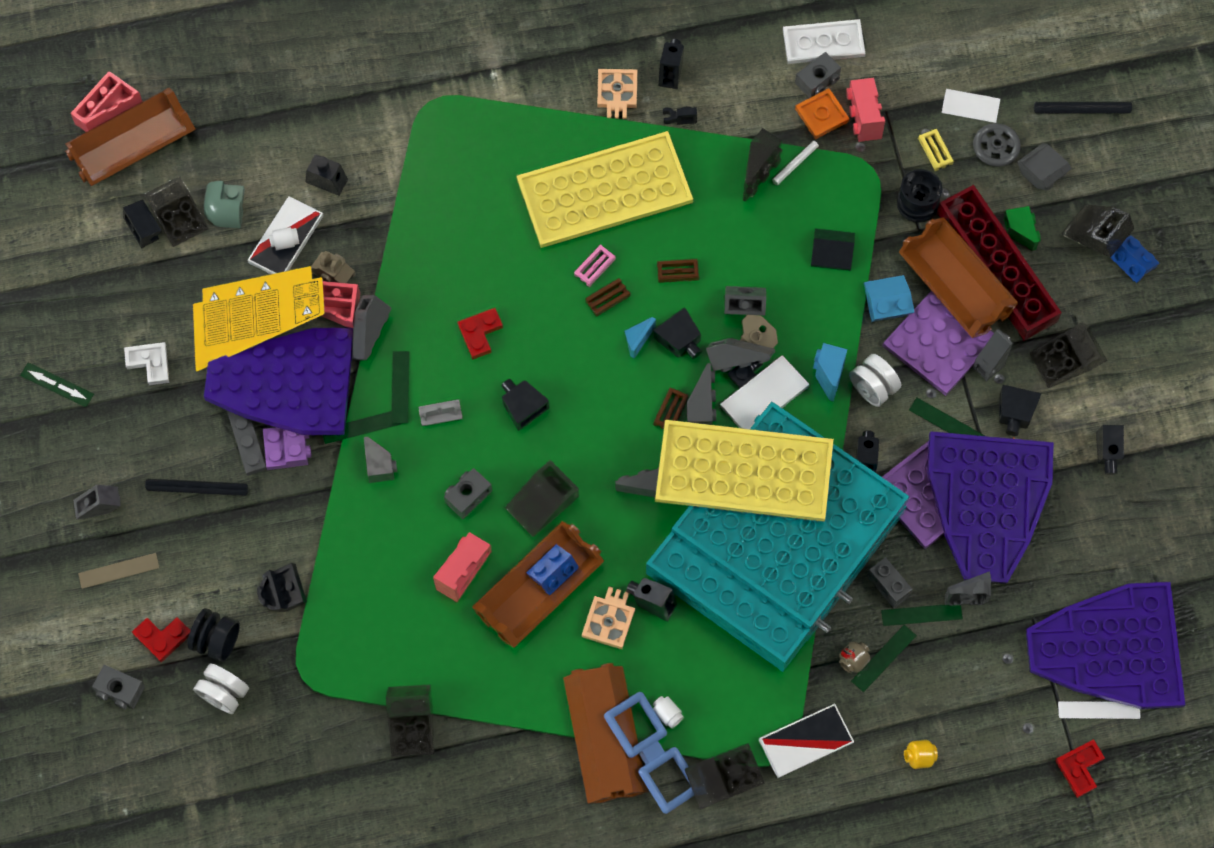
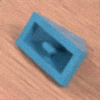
M651 317L624 331L632 358L637 356L655 329V318Z

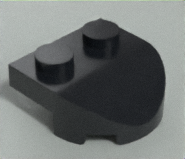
M290 563L275 571L268 570L262 576L261 585L257 587L260 603L274 611L287 612L307 602L299 573L294 563Z

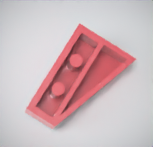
M109 71L70 114L75 125L87 132L143 101L137 90Z
M874 78L850 80V87L846 89L847 99L851 100L852 104L850 106V116L854 117L855 123H853L854 135H857L858 142L882 139L885 118L881 117L880 114L882 106L881 103L878 104V91Z
M323 281L325 314L321 316L347 328H354V312L360 299L358 284Z
M470 532L466 537L463 536L455 551L434 575L433 579L436 590L458 602L492 552L491 545Z

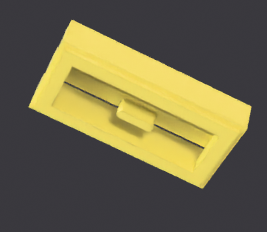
M937 129L919 135L918 139L935 171L941 167L945 168L946 165H953L954 161ZM932 135H934L941 151L943 152L946 158L945 161L943 160L937 146L935 145L931 137ZM925 138H927V140H928V142H929V144H930V146H931V148H932V150H933L935 156L937 157L939 163L936 161V159H935V157H934V155H933V153H932V151H931V149H930V147H929V145H928V143H927V141H926Z

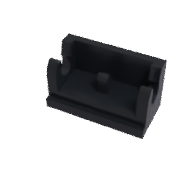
M143 199L123 207V219L141 249L159 240L158 235L162 230Z

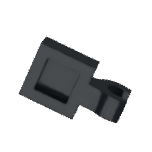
M685 106L677 109V112L669 107L663 108V115H670V117L664 118V124L677 122V125L697 123V107Z
M755 361L751 362V365L742 368L738 365L727 373L728 377L740 389L756 376L754 372L763 363Z

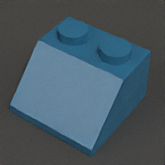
M904 275L864 282L871 322L909 316L914 313L911 292Z
M823 343L822 349H817L813 369H816L815 377L828 399L834 401L844 368L847 349Z

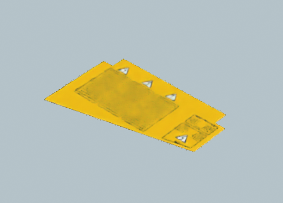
M311 266L203 288V302L193 304L196 372L208 367L209 361L224 355L231 357L324 315L322 277L312 279Z

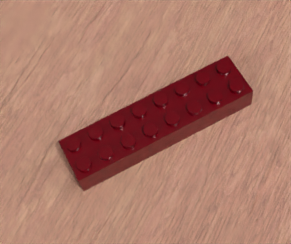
M972 185L940 202L937 211L939 217H944L1018 302L1008 318L1022 339L1025 341L1058 323L1062 312L976 187Z

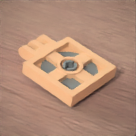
M598 69L597 108H607V118H611V112H615V119H619V112H622V118L627 119V108H637L636 69Z
M609 587L605 599L594 596L582 637L623 649L635 608L626 606L629 597L628 592L625 591L623 599L619 598L621 590L617 589L615 596H611L613 587Z

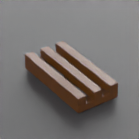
M697 259L657 261L658 283L699 280ZM694 266V268H674L662 270V268L665 267Z
M618 278L585 298V300L597 317L630 297V292L627 291L626 286ZM623 292V294H621L620 296L616 297L615 299L596 309L598 305L608 301L618 293Z
M669 388L653 425L664 429L665 420H670L679 398L682 397L683 399L672 420L678 421L689 395ZM672 394H674L676 396L670 406V409L664 421L662 422L660 421L661 417L669 403Z

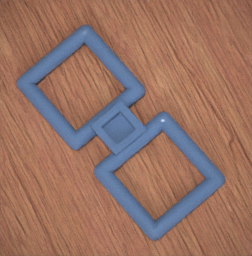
M637 692L604 714L606 722L628 757L632 758L639 754L646 764L639 769L638 773L663 813L671 812L701 791V785L678 748L672 747L665 752L658 742L667 735V731L642 692ZM639 702L657 732L632 747L614 717ZM671 758H674L691 788L667 803L649 773Z

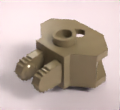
M327 251L321 252L311 266L312 272L319 278L322 277V280L326 282L347 283L350 277L356 275L355 271L346 264L342 256L339 254L333 255Z
M747 315L742 320L743 335L741 336V341L774 348L778 343L776 329L762 316ZM761 325L765 326L766 328L765 332L763 333L759 330V327Z

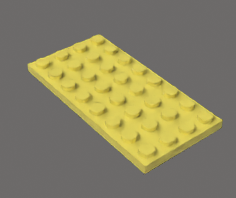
M668 131L517 176V181L540 248L693 203V197Z
M665 420L655 502L825 522L834 439Z

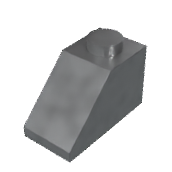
M364 437L369 482L394 480V473L397 472L396 460H392L391 453L369 437Z
M95 485L73 500L76 519L109 514L120 507L118 487Z

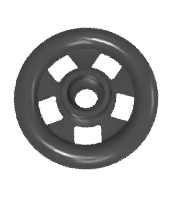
M993 123L982 127L976 133L973 148L976 156L983 163L994 167H1002L1012 163L1018 157L1021 143L1017 133L1012 128L1004 124ZM994 132L995 135L988 138L986 134ZM1003 133L1010 137L1007 141L1001 136ZM994 142H999L1001 145L996 146ZM987 143L988 150H982L981 144ZM1007 146L1012 148L1010 154L1004 152ZM991 153L1000 154V159L991 158Z

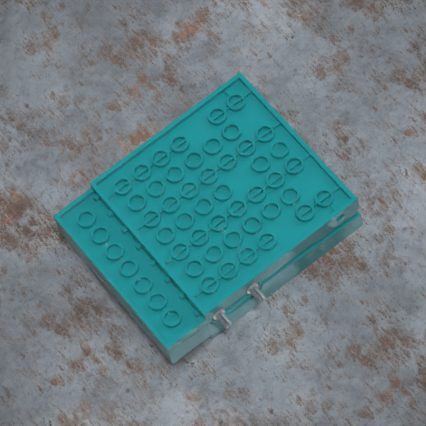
M772 401L764 412L755 418V423L750 428V430L824 438ZM833 444L825 522L689 506L672 527V531L646 563V574L661 585L671 588L673 593L784 672L818 627L826 633L829 632L831 626L823 620L841 598L846 603H851L853 598L845 593V591L905 513L906 504L910 496Z

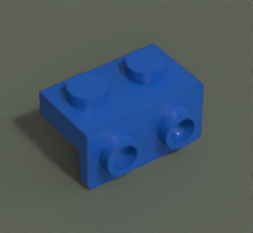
M1132 235L1120 241L1109 254V257L1136 283L1145 274L1159 265L1153 254L1148 252Z
M556 544L526 573L532 580L542 586L548 595H551L579 566L570 553Z

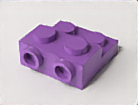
M277 427L263 429L267 470L308 465V458H311L310 445L306 444V439L310 438L309 435H301Z

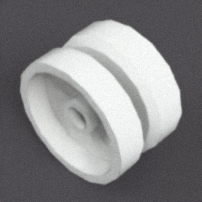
M876 354L869 355L863 361V366H857L849 374L850 380L858 393L876 407H880L887 401L888 395L895 394L901 388V381L896 372L883 358Z
M210 663L204 671V676L207 680H199L193 690L216 708L226 713L234 714L239 706L238 701L234 697L244 698L249 687L232 673Z

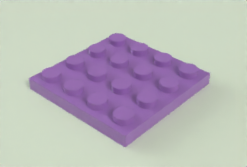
M931 291L914 309V313L909 315L883 343V347L946 396L973 367L975 359L994 333L989 331L985 335L972 338Z
M929 441L882 476V478L910 496L906 504L905 513L899 521L924 549L944 535L927 475Z

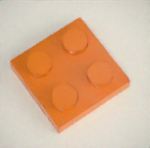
M829 88L795 105V110L815 140L848 123L850 119Z

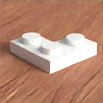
M165 342L124 348L127 369L146 367L149 385L169 383Z

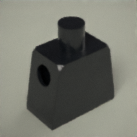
M672 39L670 42L664 43L659 68L658 86L678 89L684 55V45L678 39ZM668 66L674 67L673 71H669L667 69Z
M314 155L306 171V183L340 196L348 181L342 166L324 156Z
M685 307L654 329V338L676 357H681L687 352L692 359H695L702 353V350L697 346L701 341V333Z
M508 379L501 385L506 392L502 396L503 405L518 431L550 408L549 400L527 381H522L516 386L511 379Z
M1002 385L999 397V422L1007 425L1006 434L1018 436L1020 428L1028 429L1041 393Z
M1102 425L1096 432L1098 464H1105V474H1118L1117 464L1124 459V425Z
M866 430L863 431L862 436L858 437L855 459L876 473L879 439L875 438L873 431Z
M643 578L640 584L630 581L627 586L626 592L634 596L639 607L668 622L677 606V601L671 588L647 578Z

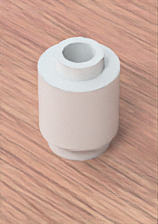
M289 227L272 231L273 235H269L271 247H275L276 251L292 248L299 244L296 228L291 229Z
M661 696L653 703V710L658 718L666 726L669 725L671 729L683 720L682 711L668 696L665 698Z

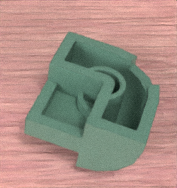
M214 181L207 184L204 199V215L213 225L241 229L244 186L226 185L223 181Z

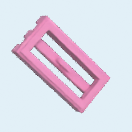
M599 245L574 272V276L579 277L582 282H585L590 287L615 261L616 256L602 245ZM601 252H603L604 254L583 275L582 272L592 263V261ZM607 257H609V258L600 266V268L588 279V277L596 270V268H597Z

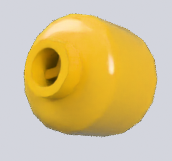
M929 740L912 741L908 744L907 750H904V759L913 769L932 767L938 758L937 748Z

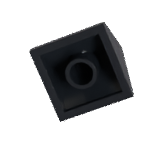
M815 228L811 267L851 271L855 233Z

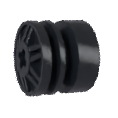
M924 169L913 170L903 177L897 199V208L904 218L918 223L926 222L935 216L943 191L942 182L939 177L933 172Z
M202 609L190 630L187 642L188 649L197 651L199 654H204L208 650L209 658L219 662L226 661L236 644L240 631V622L228 616H224L220 620L218 612L212 613L210 609Z

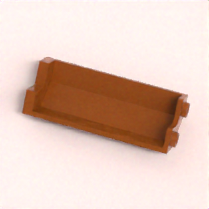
M167 88L65 143L68 148L65 152L69 160H74L80 169L78 174L84 183L87 181L90 186H93L196 129L187 112L182 109L175 93L170 88Z
M944 217L931 219L925 225L926 228L921 235L910 236L904 240L899 253L972 338L985 335L992 330L990 326L997 320L1004 321L1008 318L1018 302Z
M562 521L472 606L482 621L488 627L491 626L498 633V637L514 648L604 562L600 556V549L595 544L590 545L584 542L578 535L580 533L579 529L574 524L569 525ZM557 544L572 555L579 568L551 595H548L542 586L532 580L526 572Z
M613 663L601 665L600 668L571 671V675L563 679L588 804L605 803L616 798L635 797L648 792L647 786L638 773L639 769L643 767L641 756L637 754L632 758L628 757L604 718V714L629 698L623 666H614ZM630 707L614 718L632 747L638 744Z

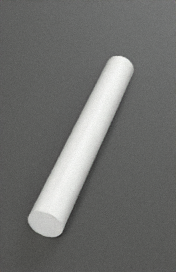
M812 141L772 179L773 183L779 185L819 147L817 142Z

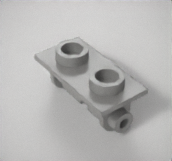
M459 400L419 407L422 426L462 419Z

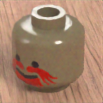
M849 642L839 653V664L848 673H859L870 662L871 657L868 653L870 649L863 642Z

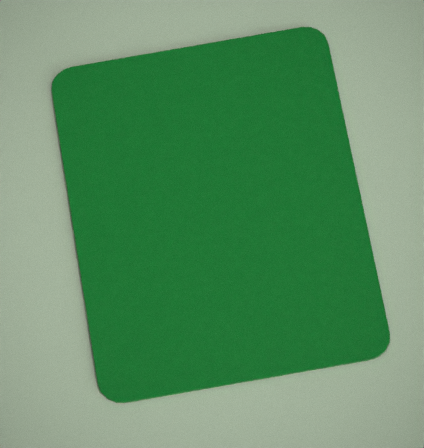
M443 95L423 106L418 111L412 125L375 296L390 306L391 311L388 320L380 331L379 338L372 348L371 355L367 360H360L346 421L347 423L392 411L393 351H409L408 423H401V425L342 440L296 646V666L302 680L313 691L332 698L575 738L563 678L571 675V671L576 669L589 670L600 668L603 664L613 663L614 666H623L629 697L637 692H642L652 708H654L653 703L659 697L663 696L665 698L668 696L682 711L683 720L672 729L661 721L667 731V735L658 742L665 752L672 747H676L681 755L685 757L751 768L771 766L758 739L803 718L815 632L805 642L784 672L676 595L677 606L667 622L639 607L634 596L629 593L626 606L635 608V612L623 649L583 638L582 632L594 596L605 599L608 588L613 587L611 596H615L616 590L619 589L621 590L619 598L623 599L630 581L640 584L643 578H647L658 583L646 574V563L672 531V527L689 506L655 502V497L616 491L615 481H618L622 476L629 475L631 477L638 475L642 470L649 469L651 471L658 469L664 429L653 425V422L669 388L689 395L690 398L707 363H711L706 350L711 342L727 338L741 339L743 335L742 320L747 315L724 314L726 286L766 288L765 316H759H762L776 329L778 343L773 348L775 353L770 360L764 362L754 373L758 375L783 355L809 383V387L782 409L824 438L834 439L833 444L843 450L853 386L849 374L856 366L866 300L864 282L869 280L881 200V183L874 168L862 158L848 153L815 149L779 185H775L772 179L806 147L462 95ZM668 131L693 197V203L540 248L517 181L518 175ZM815 228L855 233L851 271L811 267ZM599 245H602L615 255L616 259L588 287L579 277L574 276V272ZM601 252L582 274L584 275L604 253ZM607 257V258L596 268V270L588 277V279L600 268V266H601L609 257ZM698 260L699 280L658 283L657 261ZM694 266L665 267L662 268V270L674 268H694ZM620 278L622 284L630 292V297L596 317L586 303L585 298ZM623 292L618 293L608 301L598 305L596 309L600 308L601 306L620 296L621 294H623ZM685 307L701 333V341L697 346L702 350V353L695 359H692L687 352L681 357H676L654 338V330L637 356L632 358L624 331L651 317L656 319V329ZM496 308L503 328L485 335L492 353L472 360L457 322ZM761 325L759 327V330L763 333L765 332L766 328L765 326ZM823 343L847 349L845 364L834 401L828 399L815 377L816 369H813L817 349L821 350ZM716 370L715 383H711V390L716 392V402H712V409H716V421H713L712 425L739 428L720 407V404L738 391L739 388L728 377L727 373L731 370L725 372ZM508 379H511L516 386L522 381H527L549 400L550 408L519 431L502 402V396L506 392L501 385ZM672 394L660 421H664L676 395ZM682 397L679 398L670 420H673L683 399ZM459 400L462 419L422 426L419 414L420 406ZM687 402L678 421L687 422ZM364 437H369L391 453L392 460H396L397 472L394 473V480L369 482ZM474 468L491 484L492 492L462 519L445 503L444 496L446 490L452 485L455 486L466 471L470 472ZM465 489L461 494L470 495L472 491ZM562 521L569 525L574 524L579 529L580 533L578 535L584 542L590 545L595 544L600 549V556L604 562L514 648L498 637V633L491 626L488 627L482 621L472 606ZM470 532L490 544L492 552L459 601L456 602L436 590L433 577L455 551L463 536L466 537ZM638 702L631 706L638 743H640L657 731Z

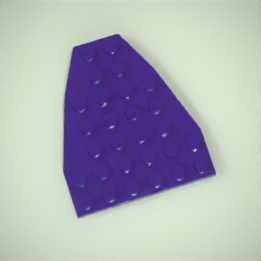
M311 328L264 341L231 357L224 355L209 361L204 390L205 401L243 418L301 435H344L353 350V328Z
M932 431L929 433L927 475L945 538L964 580L990 571L991 583H1008L1031 541L1052 485L1054 442Z
M1170 582L1126 584L1067 606L1026 629L1030 673L1076 692L1139 709L1179 708L1185 706Z

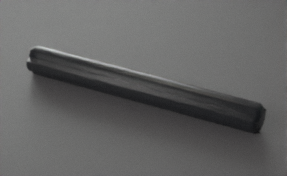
M1035 102L1034 113L1036 114L1131 113L1132 102Z
M146 479L145 482L147 491L242 496L248 494V485L246 483Z

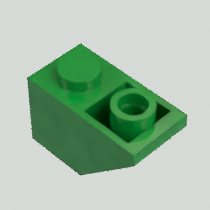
M1025 206L1006 210L1003 220L1009 237L1032 251L1036 250L1041 238L1039 231L1035 229L1036 219L1034 213H1031L1030 207Z

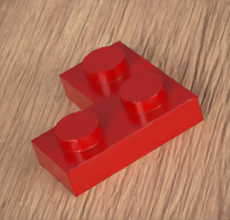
M496 308L457 322L472 360L492 353L485 335L503 328Z
M178 617L162 631L148 618L132 631V634L161 663L189 637L190 629Z
M1093 739L1056 758L1055 761L1075 796L1079 798L1097 788L1087 768L1103 761L1105 757Z

